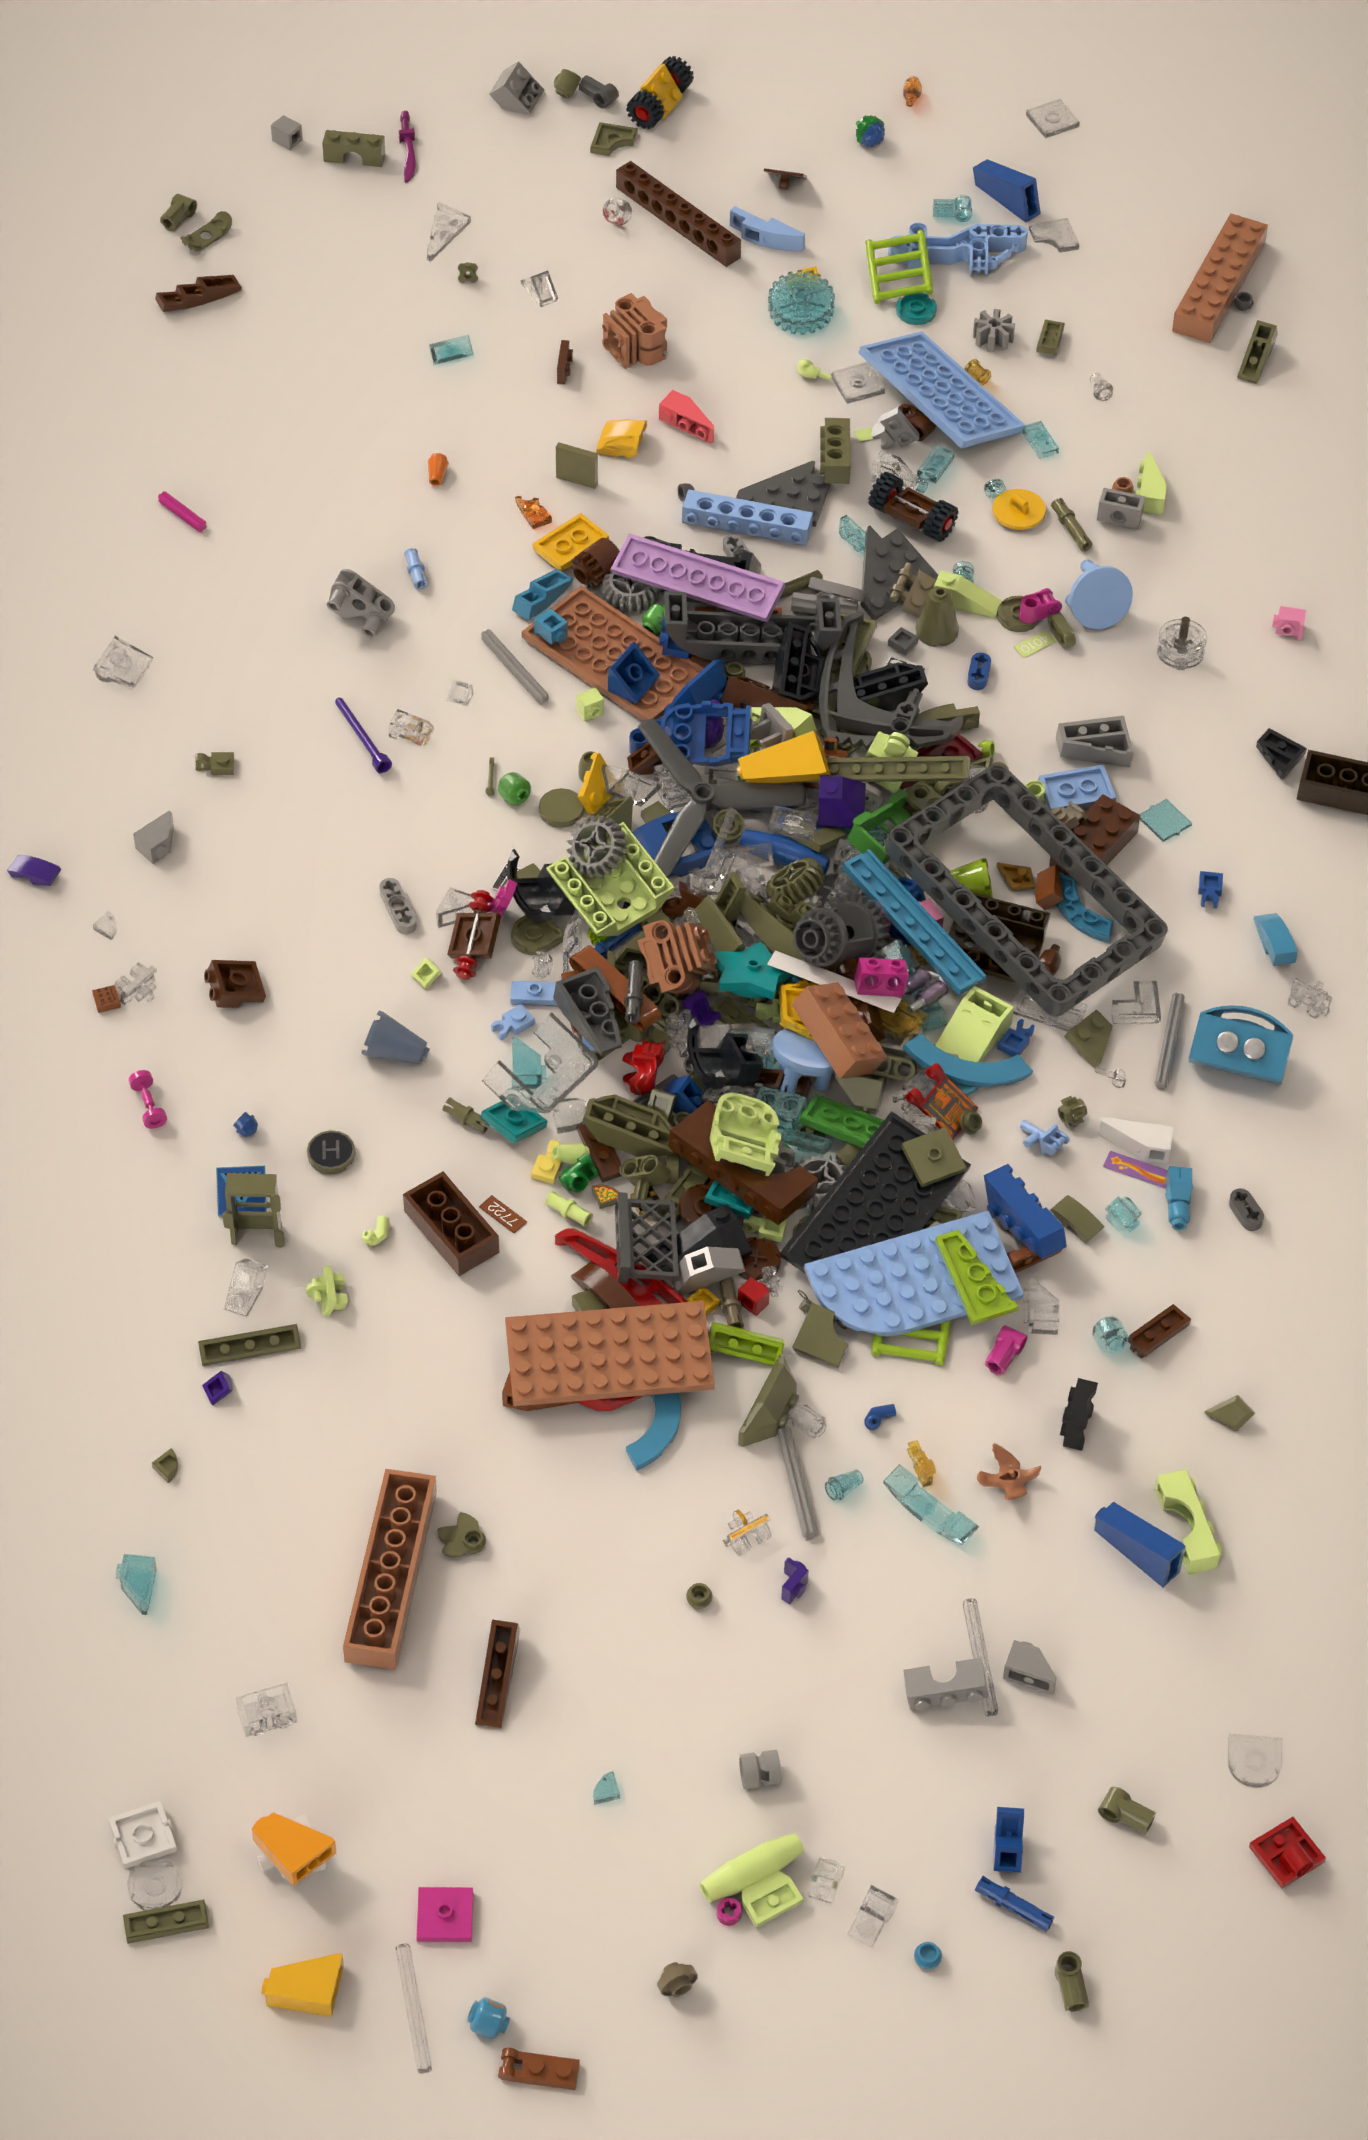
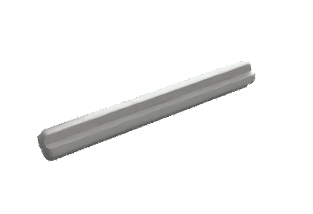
M490 629L483 631L481 639L537 702L540 704L547 702L549 699L548 693Z
M1176 992L1172 994L1155 1079V1086L1157 1088L1161 1087L1164 1089L1168 1085L1185 998L1182 993L1178 994Z
M788 1426L778 1429V1437L802 1536L804 1538L814 1537L816 1535V1527L792 1430Z

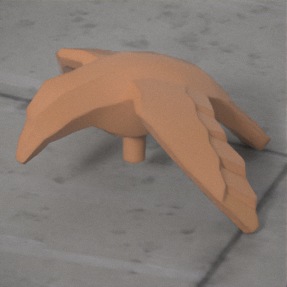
M996 1443L992 1444L994 1458L1000 1466L999 1473L990 1474L980 1471L977 1474V1481L983 1487L1003 1489L1007 1493L1005 1494V1500L1018 1499L1028 1494L1024 1488V1483L1036 1479L1040 1474L1041 1466L1028 1470H1019L1020 1462L1009 1451Z

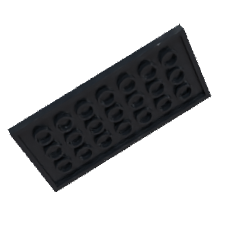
M891 1111L780 1252V1257L805 1273L804 1265L807 1263L923 1230L968 1172L971 1164L962 1159L967 1167L966 1171L921 1187L901 1145L906 1141L925 1135V1133Z

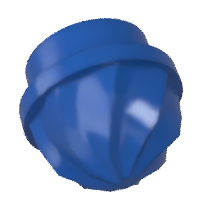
M247 1112L243 1113L233 1124L237 1129L236 1132L245 1137L254 1135L258 1127L255 1116L253 1114L250 1116Z

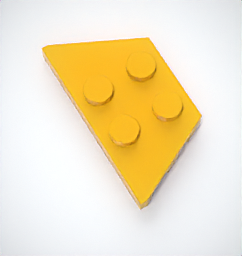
M803 980L796 984L782 985L779 990L781 1026L815 1041L791 1004L807 986L819 984L814 982L808 983L807 980Z

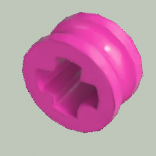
M730 1897L722 1899L717 1905V1919L719 1922L726 1926H732L739 1922L741 1918V1905L738 1900ZM725 1908L735 1909L733 1916H728V1913L724 1914Z

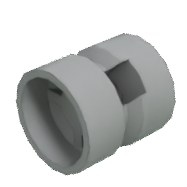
M777 1750L762 1751L760 1756H757L755 1753L739 1755L743 1789L758 1788L761 1783H764L766 1786L780 1785L782 1783Z

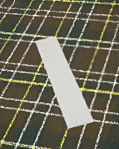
M776 950L767 964L819 985L838 982L845 990L846 995L892 1013L895 1012L901 1001V998L895 996L857 994L854 980Z

